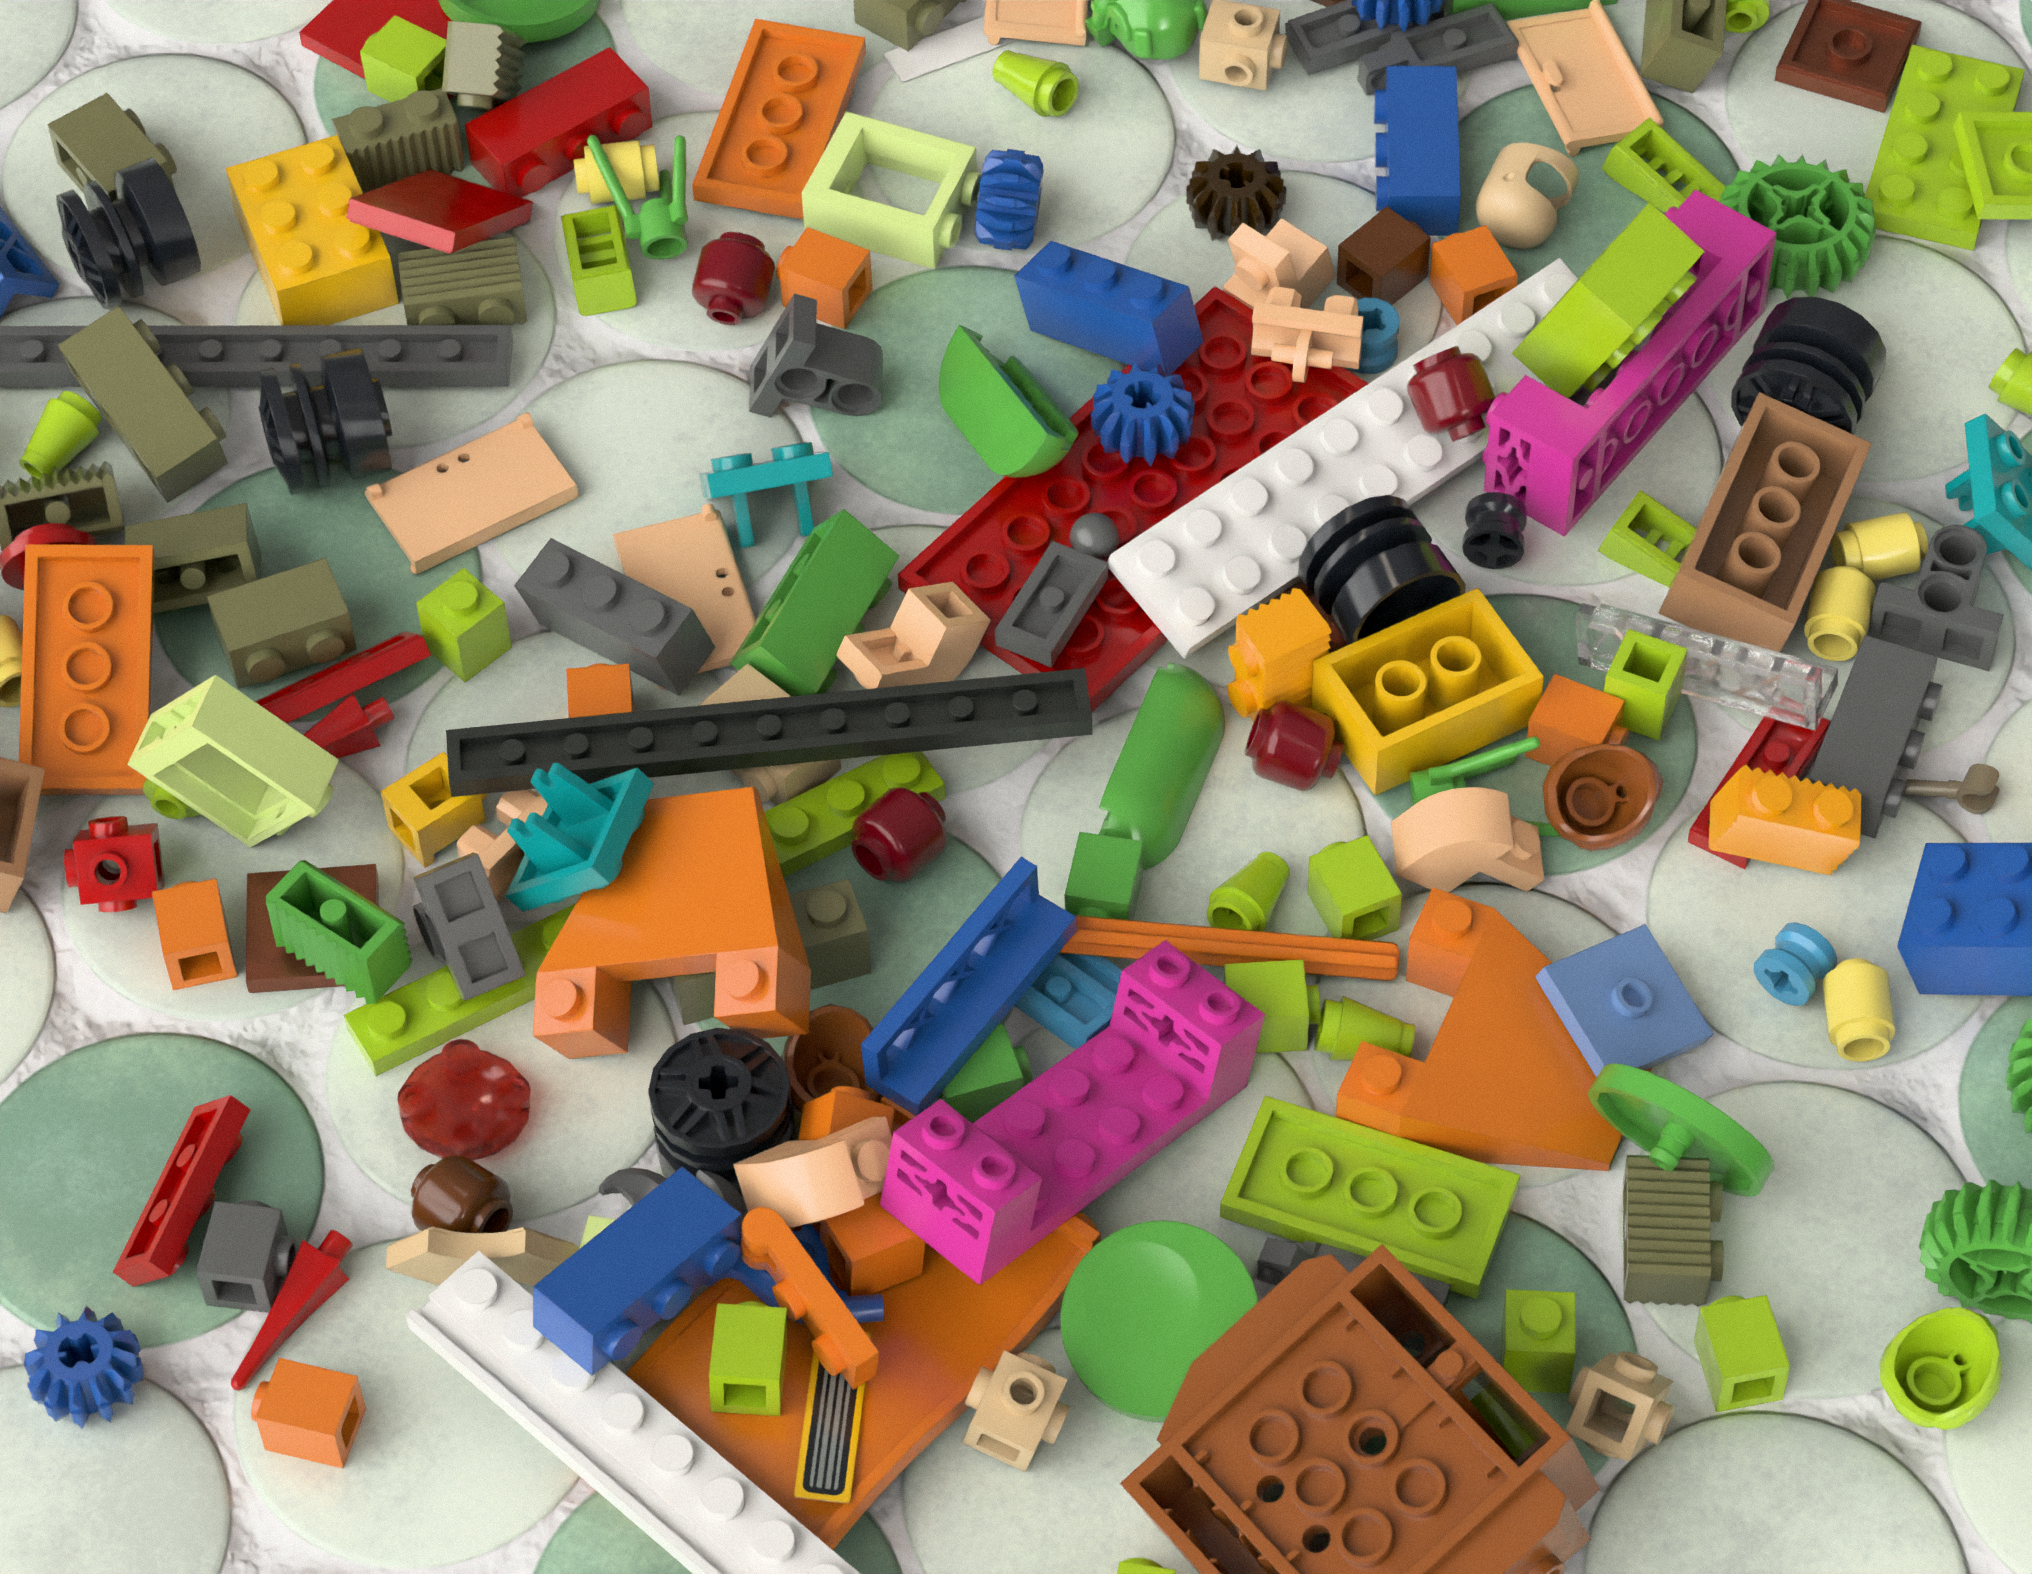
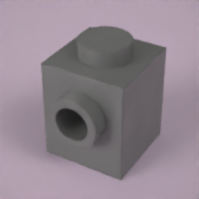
M244 1200L237 1204L215 1201L196 1270L207 1306L270 1312L277 1297L282 1276L287 1277L297 1254L296 1238L288 1236L281 1209L272 1208L263 1202L255 1200Z

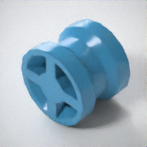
M1378 298L1358 299V316H1363L1361 359L1359 369H1349L1361 374L1379 373L1392 366L1397 358L1399 315L1396 309L1386 301Z
M1787 923L1775 937L1776 947L1765 950L1754 962L1753 971L1758 982L1774 998L1785 1004L1800 1006L1804 1005L1815 993V981L1823 979L1828 972L1837 966V955L1828 940L1818 931L1805 924Z

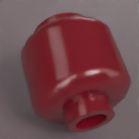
M740 232L723 233L719 239H713L702 247L693 280L692 295L699 305L707 309L706 314L710 319L721 324L737 325L741 323L742 318H753L764 311L774 275L775 262L770 254L765 251L763 242L757 238Z
M1455 346L1413 365L1416 374L1408 381L1407 392L1422 427L1427 433L1438 435L1448 432L1452 442H1455L1486 428L1482 416L1487 414L1497 396L1479 356L1473 353L1461 354L1459 347Z
M1280 700L1270 710L1260 708L1248 736L1245 755L1253 758V770L1259 777L1299 791H1308L1315 786L1321 775L1330 779L1333 777L1342 755L1344 743L1334 740L1335 724L1331 716L1288 700Z
M893 787L861 812L853 822L854 840L851 843L853 855L865 872L879 881H885L886 879L893 882L910 881L946 848L947 833L943 825L946 821L945 812L938 801L926 792L917 794L905 787Z

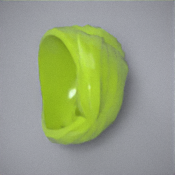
M1960 1307L1944 1308L1916 1318L1892 1338L1885 1347L1880 1360V1383L1896 1411L1908 1421L1926 1428L1954 1429L1973 1420L1990 1405L1999 1391L2002 1379V1360L1998 1331L1986 1316Z

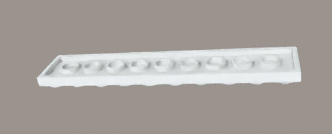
M1558 258L1113 552L1107 561L1108 568L1185 659L1235 625L1238 614L1247 615L1249 609L1257 610L1260 603L1266 604L1271 598H1275L1300 581L1301 578L1298 575L1299 558L1305 546L1325 522L1343 509L1364 499L1383 495L1402 498L1408 506H1411L1482 458L1488 444L1489 425L1485 421L1486 415L1482 416L1486 425L1485 429L1455 442H1452L1448 432L1435 435L1429 434L1424 430L1407 392V383L1416 374L1413 365L1441 351L1458 346L1461 354L1473 353L1479 356L1496 396L1502 392L1509 394L1525 375L1548 387L1520 362L1512 352L1578 278ZM1582 385L1573 395H1575L1585 387Z

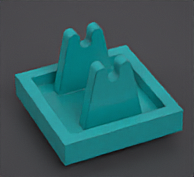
M1985 413L1964 423L1969 469L1945 485L1946 498H1958L1961 511L1974 509V518L1963 525L1975 529L1983 536L1987 544L1986 555L2008 549L2032 571V455L2023 448L2015 433L2010 430L2005 431Z
M803 442L771 448L773 460L753 463L751 453L711 459L713 471L699 473L703 497L712 499L730 495L740 547L747 548L755 545L746 492L790 484L800 536L807 537L813 530L814 525L806 481L833 477L829 452H814L812 442Z
M553 763L548 773L542 769H536L530 782L548 805L543 816L531 812L525 823L520 819L514 818L507 829L509 835L524 851L525 855L507 891L506 897L522 912L549 903H559L567 897L592 889H602L609 885L621 871L623 865L622 855L632 833L637 830L645 817L644 806L655 783L638 768L588 784L559 763Z

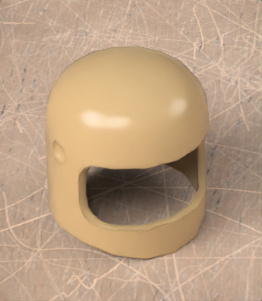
M1525 142L1512 143L1502 148L1476 199V215L1481 226L1486 225L1495 240L1506 247L1529 249L1548 240L1558 224L1556 211L1568 203L1579 182L1578 168L1572 159L1566 155L1542 145ZM1545 162L1553 166L1565 180L1567 192L1559 197L1546 198L1538 190L1531 187L1527 183V177L1534 164Z

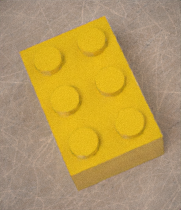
M338 134L225 168L236 218L280 325H331L399 304L391 257L380 231L350 222V219L346 218L349 199L363 194Z
M1476 588L1314 660L1311 706L1314 710L1326 713L1332 717L1335 724L1334 739L1344 743V753L1376 796L1409 781V772L1442 766L1528 727L1529 719L1542 697L1544 676L1479 588Z

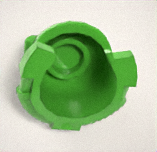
M1092 0L1091 9L1093 14L1092 17L1085 21L1090 35L1102 47L1118 38L1123 46L1136 57L1147 60L1173 59L1184 54L1195 42L1199 30H1203L1208 10L1203 0Z

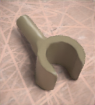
M1979 763L1969 767L1963 782L1955 780L1906 779L1905 794L1957 799L1958 804L1966 811L1973 814H1983L1993 806L2000 791L1999 787L1995 786L1999 778V772L1992 766Z

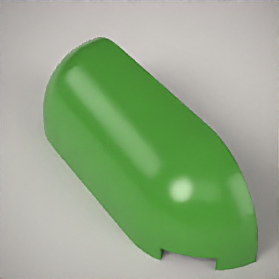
M958 325L947 346L940 369L939 396L943 409L994 473L1006 477L1023 478L1035 476L1053 468L1072 448L1073 442L1078 436L1076 427L1022 362L1016 357L1010 356L1006 364L990 354L988 349L983 347L980 343L983 338L982 335Z
M1168 662L1167 668L1160 666L1156 671L1107 783L1099 806L1100 809L1108 811L1099 835L1143 841V871L1161 863L1179 844L1224 736L1225 716L1220 698L1206 678L1190 667Z

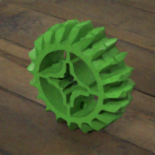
M1778 154L1772 166L1756 160L1750 172L1738 171L1732 185L1725 186V190L1720 197V203L1777 233L1768 291L1773 287L1783 289L1787 299L1794 290H1803L1809 297L1814 296L1816 291H1818V287L1834 293L1840 281L1852 282L1855 274L1858 273V268L1865 266V262L1870 257L1871 246L1874 243L1876 233L1875 218H1873V200L1865 198L1863 183H1849L1847 169L1831 172L1829 171L1826 159L1818 165L1807 164L1803 154L1796 162L1787 163Z
M1989 1179L1985 1187H1981L1973 1182H1966L1961 1191L1956 1189L1945 1190L1942 1200L1933 1202L1930 1213L1926 1215L1919 1249L1921 1250L1920 1263L1925 1266V1278L1938 1284V1293L1944 1296L1959 1298L1962 1308L1975 1307L1982 1310L1985 1314L1999 1315L2010 1320L2014 1318L2026 1319L2032 1323V1189L2024 1188L2019 1181L2014 1186H2004L1994 1179Z

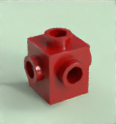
M125 816L93 819L88 821L89 829L80 830L73 840L74 849H65L64 866L67 885L69 888L78 887L80 905L98 903L99 912L131 910L138 906L137 899L153 898V891L162 890L165 887L158 823L128 826L127 817ZM106 860L116 862L120 869L111 867Z

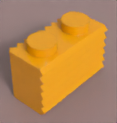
M1292 588L1291 595L1282 593L1280 600L1271 598L1269 605L1260 603L1258 610L1249 609L1247 615L1238 614L1236 643L1228 647L1229 658L1235 669V679L1227 685V692L1234 709L1243 718L1249 716L1254 722L1260 708L1270 710L1280 700H1288L1311 709L1313 708L1311 706L1313 661L1329 654L1328 649L1331 648L1329 645V641H1331L1329 634L1332 632L1328 623L1301 589Z
M1746 764L1735 773L1710 801V850L1832 875L1833 870H1837L1838 865H1842L1843 860H1847L1848 855H1852L1854 849H1858L1860 843L1861 794L1856 788L1849 792L1844 785L1839 789H1836L1832 783L1825 787L1820 780L1812 784L1808 778L1800 781L1796 775L1788 779L1783 772L1776 776L1771 769L1764 774L1759 767L1752 771Z

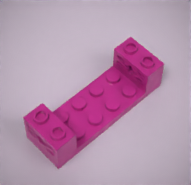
M1694 190L1679 208L1672 206L1664 214L1705 251L1689 269L1697 279L1667 309L1666 313L1662 316L1663 318L1654 327L1647 344L1639 352L1632 350L1624 358L1616 378L1605 390L1602 388L1596 389L1583 407L1525 375L1509 394L1506 392L1500 393L1494 399L1487 412L1485 421L1489 425L1488 444L1482 456V462L1486 464L1483 491L1486 493L1500 492L1516 497L1526 506L1527 516L1564 537L1765 311L1777 233L1697 190Z
M1165 940L1122 970L1110 1026L973 1124L940 1099L894 1131L880 1206L977 1284L981 1285L1246 1088L1265 1014Z

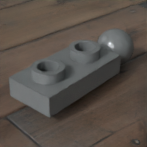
M1101 513L1085 514L1078 518L1071 528L1070 544L1072 548L1055 541L1051 542L996 627L995 645L1046 666H1053L1108 579V562L1103 560H1106L1115 552L1119 543V531L1111 518Z

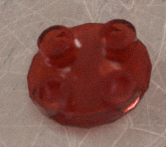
M458 1039L447 1043L440 1054H435L414 1068L398 1092V1112L405 1133L420 1149L441 1159L461 1154L473 1161L493 1156L516 1141L528 1123L531 1088L529 1082L508 1060L488 1051L480 1050L477 1044L470 1040Z

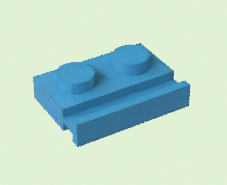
M1058 953L1014 1006L1076 1050L1110 1026L1122 969L1105 957Z

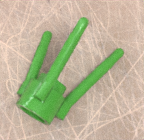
M590 135L587 138V144L624 220L626 237L628 239H639L642 254L650 259H670L683 253L687 248L684 224L688 221L685 203V137L678 135L674 140L672 185L670 172L667 169L661 170L659 173L660 198L646 201L640 207V213L635 214L599 139L595 135Z
M1535 736L1452 764L1409 772L1413 806L1436 793L1466 788L1465 779L1515 763L1516 756L1537 749L1540 746V739ZM1525 821L1538 827L1539 836L1561 837L1549 823Z

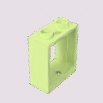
M846 111L802 191L804 231L809 227L872 252L935 269L946 248L953 249L961 232L962 216L967 206L975 207L978 203L982 173L977 172L976 147ZM866 164H873L941 183L925 216L850 195Z
M214 675L150 715L127 765L251 848L274 834L277 836L283 835L292 824L306 816L313 818L324 809L333 793V786L329 782L339 759L223 679Z

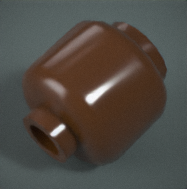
M464 1155L447 1156L435 1164L427 1165L418 1173L412 1184L411 1196L413 1200L411 1214L415 1226L420 1231L436 1227L463 1233L506 1232L512 1221L513 1207L510 1204L511 1196L507 1183Z

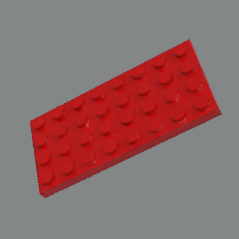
M1216 286L1194 304L1204 342L1171 374H1181L1185 390L1191 392V397L1194 399L1192 434L1189 437L1188 443L1179 444L1174 459L1156 454L1151 467L1144 457H1134L1125 465L1120 451L1105 453L1103 445L1100 443V437L1095 436L1091 426V411L1094 410L1092 397L1069 418L1076 427L1078 436L1068 454L1057 465L1044 473L1031 477L1013 478L1005 476L898 573V589L905 594L910 588L954 582L991 620L979 645L1021 674L1085 668L1091 713L1159 650L1168 639L1108 568L1107 581L1052 667L995 645L996 627L1051 542L1055 541L1072 548L1070 544V531L1075 521L1088 513H1101L1111 518L1118 528L1119 543L1116 549L1118 550L1369 384L1344 367L1332 366L1331 369L1309 366L1306 382H1293V364L1271 361V357L1251 354L1253 310ZM1127 365L1121 372L1129 374L1132 366Z

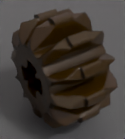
M1236 144L1231 154L1225 155L1213 149L1208 161H1196L1195 169L1192 171V178L1189 179V185L1186 187V203L1189 204V211H1191L1195 228H1208L1212 241L1223 235L1231 237L1242 223L1262 234L1264 229H1272L1280 220L1283 205L1286 204V186H1284V179L1281 178L1277 162H1264L1260 149L1249 155L1242 154Z

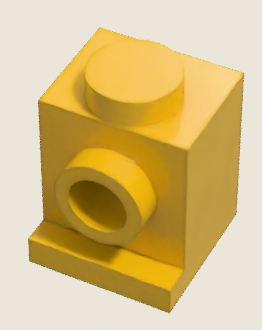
M444 751L381 791L388 828L424 868L435 862V853L460 838L472 825L482 824L486 821L483 801L487 799V794L451 797L448 758Z

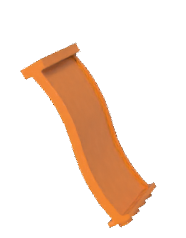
M883 1096L881 1098V1104L895 1108L891 1130L893 1138V1132L913 1119L915 1115ZM1079 1211L981 1285L977 1284L929 1244H925L923 1274L874 1293L882 1294L884 1320L859 1323L865 1332L871 1333V1341L879 1351L876 1376L865 1382L849 1503L797 1498L794 1496L814 1351L811 1342L815 1339L806 1325L787 1318L788 1348L780 1416L711 1412L709 1370L717 1303L735 1305L746 1301L764 1303L741 1281L733 1278H724L713 1286H709L660 1334L625 1375L828 1547L834 1550L858 1519L909 1463L970 1407L965 1404V1401L981 1366L995 1371L1004 1350L1016 1356L1018 1353L1024 1352L1062 1307L1064 1293L1070 1277L1082 1258L1101 1241V1233L1098 1232L1092 1220ZM820 1221L809 1223L820 1235ZM802 1225L790 1227V1229L794 1231H800L802 1229ZM830 1272V1278L832 1279L838 1290H841L838 1283L836 1282V1280Z

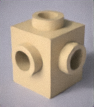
M1212 0L1200 37L1199 79L1266 91L1273 68L1282 70L1287 55L1288 35L1280 34V10L1228 0Z
M1004 1350L995 1371L981 1366L965 1404L977 1410L962 1443L1026 1472L1040 1440L1042 1439L1053 1445L1064 1423L1070 1406L1058 1400L1068 1379L1055 1374V1367L1039 1356L1026 1352L1018 1353L1016 1356Z
M1609 1352L1592 1368L1583 1366L1568 1398V1404L1575 1408L1566 1432L1583 1440L1589 1448L1602 1455L1622 1458L1629 1462L1649 1441L1658 1445L1662 1440L1675 1409V1406L1665 1402L1673 1380L1657 1374V1365L1640 1355L1630 1352H1619L1618 1355ZM1621 1399L1636 1405V1407H1627L1622 1403Z

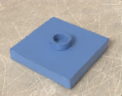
M1646 924L1543 967L1535 976L1596 1078L1607 1064H1623L1647 1070L1705 1044L1714 1035Z

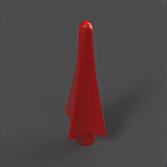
M352 693L303 735L338 759L381 746L373 730L395 719L383 696L361 708Z
M330 1230L318 1249L302 1240L287 1277L263 1326L231 1379L230 1385L234 1390L240 1391L244 1389L279 1347L326 1300L350 1280L340 1268V1263L353 1244L343 1234Z

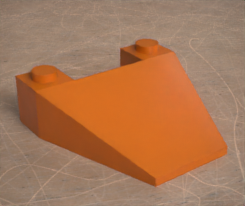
M752 786L648 799L644 806L645 817L637 830L632 833L622 855L623 865L621 871L606 887L592 889L581 894L536 973L533 1037L568 1059L628 1053L631 981L716 972L714 1017L729 1028L746 1031L760 1039L809 1034L811 969L758 790Z
M1432 887L1409 937L1406 981L1454 997L1425 1062L1361 1041L1337 1093L1336 1117L1481 1163L1609 1171L1624 1137L1592 1105L1588 1092L1596 1076L1535 978L1543 967L1552 964V962L1495 908ZM1651 1067V1068H1649V1069H1647V1070H1645V1071L1651 1073V1070H1652L1653 1067Z

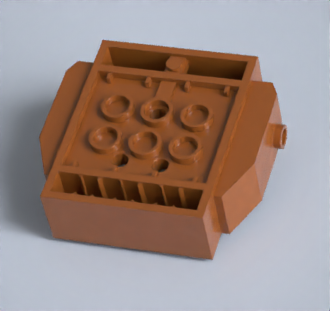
M1383 1244L1351 1273L1332 1254L1308 1259L1298 1265L1191 1363L1156 1439L1161 1446L1120 1483L1146 1516L1199 1574H1563L1565 1571L1564 1563L1591 1540L1576 1512L1600 1490L1577 1446L1567 1432ZM1411 1338H1422L1425 1340L1423 1351L1419 1355L1412 1357L1403 1345ZM1472 1379L1485 1389L1534 1441L1517 1459L1461 1390ZM1375 1436L1387 1438L1386 1446L1380 1453L1374 1455L1365 1453V1445L1371 1438ZM1273 1484L1284 1485V1492L1279 1500L1272 1503L1263 1502V1493L1267 1487ZM1320 1533L1330 1535V1543L1325 1550L1318 1553L1309 1551V1542L1315 1535Z

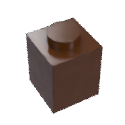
M1385 207L1338 245L1336 284L1357 299L1378 298L1393 305L1428 277L1431 237L1425 234L1417 223L1406 220L1389 207Z

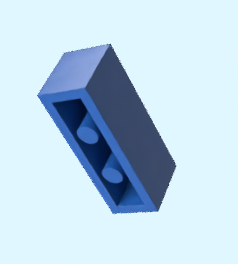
M1387 66L1385 90H1374V125H1385V132H1375V168H1386V176H1376V211H1382L1385 207H1389L1404 219L1417 223L1428 236H1449L1458 233L1461 187L1456 66Z
M1050 241L1014 275L1030 331L1131 366L1136 362L1140 369L1145 371H1151L1160 363L1165 372V377L1170 376L1204 342L1189 286L1054 241Z
M681 1167L533 1286V1327L593 1376L612 1359L619 1361L629 1355L637 1346L641 1336L662 1318L669 1320L675 1317L685 1307L691 1294L710 1278L720 1279L732 1269L741 1252L742 1214L684 1167Z

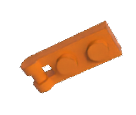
M757 1207L750 1210L742 1222L741 1257L750 1268L767 1270L776 1283L772 1286V1291L780 1307L787 1308L789 1319L795 1322L801 1318L816 1338L811 1342L813 1350L826 1371L832 1376L841 1373L853 1390L876 1376L879 1358L878 1349L782 1217L775 1210L768 1207Z

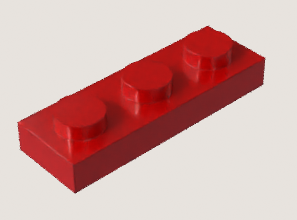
M232 1095L194 1107L113 1270L114 1274L134 1287L161 1278H167L180 1268L187 1257L189 1246L186 1244V1241L196 1221L208 1211L215 1199L216 1190L213 1186L223 1166L234 1157L241 1146L243 1136L240 1131L251 1109Z

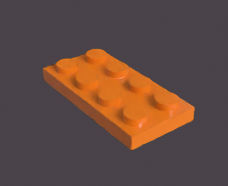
M755 19L692 184L694 201L804 220L802 191L844 116L866 55L865 37Z
M26 544L19 762L45 768L40 795H145L143 784L146 777L127 764L151 715L155 551L153 545Z

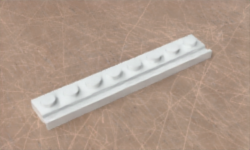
M477 1251L429 1294L430 1300L418 1311L413 1308L406 1314L408 1326L412 1332L693 1574H860L611 1362L607 1363L591 1376L533 1327V1296L480 1251Z

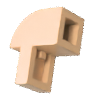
M1282 218L1266 237L1242 223L1228 239L1235 262V273L1222 287L1223 291L1254 310L1255 302L1265 303L1270 290L1274 286L1295 289L1302 295V308L1308 309L1335 278L1328 247Z
M954 582L910 588L890 628L845 635L836 656L853 672L857 681L867 689L953 681L973 657L991 620Z
M1479 787L1442 791L1421 800L1391 821L1396 875L1430 890L1434 887L1451 892L1478 872L1526 892L1544 881L1539 829L1535 825L1510 815L1508 794L1502 791Z
M886 1116L870 1117L818 1140L787 1141L733 1164L748 1212L757 1207H768L775 1210L788 1227H795L834 1217L865 1205L863 1199L883 1191L892 1135Z

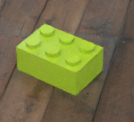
M1649 202L1577 279L1512 354L1550 389L1568 399L1582 385L1591 393L1610 371L1615 369L1630 351L1650 333L1663 318L1662 315L1695 282L1697 277L1689 269L1705 251Z

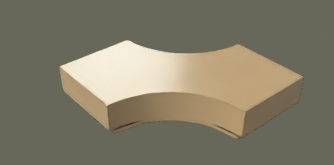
M430 1227L387 1246L386 1269L439 1286L477 1251H480L514 1281L534 1286L578 1251L579 1247L575 1246L574 1243L525 1227L498 1233H463Z

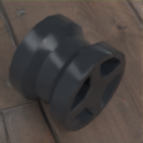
M1487 492L1471 499L1465 512L1466 526L1469 529L1466 530L1463 537L1462 548L1464 555L1477 566L1489 569H1503L1515 565L1522 559L1524 554L1525 541L1521 532H1523L1527 524L1526 506L1516 497L1500 492Z

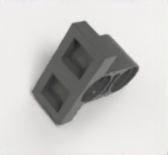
M794 293L750 365L749 412L772 418L784 398L848 416L870 414L877 410L882 402L883 352L881 346L875 340L816 323L817 300Z
M1956 524L1944 526L1936 531L1931 539L1915 590L1880 582L1874 600L1867 636L1938 658L1989 671L2004 614L1973 606L1978 593L1987 552V544L1983 536L1975 529Z
M472 852L413 877L422 900L421 903L413 906L418 928L432 957L448 965L461 999L466 1001L526 976L477 853Z

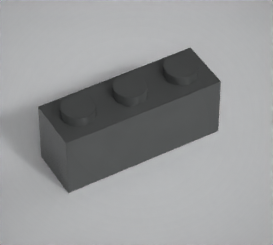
M552 538L549 539L514 585L539 624L616 664L629 663L630 671L679 696L716 648L692 608Z
M1867 635L1863 638L1808 779L1812 784L1820 780L1825 787L1832 783L1836 789L1844 785L1849 792L1856 788L1861 794L1860 834L1875 839L1884 815L1892 818L1897 816L1907 785V781L1898 779L1902 767L1914 770L1925 738V733L1917 731L1921 719L1932 722L1941 698L1943 685L1933 682L1938 657Z

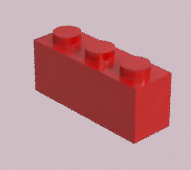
M611 47L465 124L470 162L493 189L520 198L539 191L546 184L574 170V159L585 158L584 146H588L587 138L590 135L597 136L600 144L626 142L635 139L642 132L653 127L649 87Z

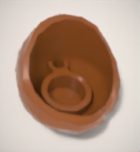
M1595 744L1578 748L1560 757L1549 769L1542 785L1545 814L1554 830L1562 838L1573 842L1579 848L1589 851L1610 849L1627 843L1638 836L1647 826L1653 813L1655 802L1661 795L1664 780L1657 765L1649 757L1625 745Z
M834 1004L816 1008L809 1012V1034L789 1036L786 1039L781 1058L785 1062L790 1081L792 1104L799 1112H803V1105L821 1097L831 1092L832 1088L839 1086L863 1089L871 1094V1101L881 1103L883 1095L866 1085L861 1043L872 1032L873 1027L867 1018L855 1010Z

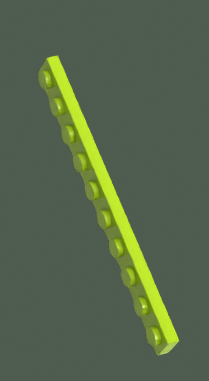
M923 752L881 755L765 811L783 877L850 846L854 840L852 827L855 819L893 787H905L917 794L926 792L938 802L946 799L945 783ZM576 903L510 934L526 976L465 1001L460 998L448 965L382 996L375 1004H365L344 1014L347 1030L375 1076L534 1000L536 973Z

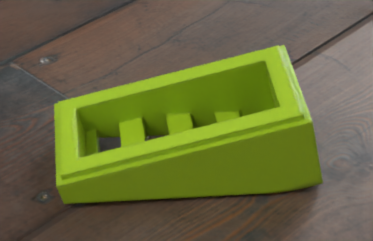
M1650 117L1612 147L1601 168L1615 182L1648 203L1651 202L1664 213L1672 206L1679 208L1694 190L1720 202L1721 194L1725 190L1723 183ZM1641 157L1647 159L1649 162L1646 163ZM1660 168L1668 173L1665 177H1661L1657 173ZM1678 181L1687 185L1680 192L1672 187Z
M612 205L561 216L579 313L582 316H590L634 307L637 303L617 206ZM610 232H611V234L600 235V236H595V237H590V238H585V239H579V240H577L578 238L589 237V236H594V235L605 234V233H610Z
M1640 490L1610 529L1598 551L1609 559L1670 588L1680 566V563L1675 558L1681 550H1687L1696 528ZM1638 528L1648 533L1645 538L1635 533L1636 529ZM1659 539L1670 544L1665 552L1655 546Z

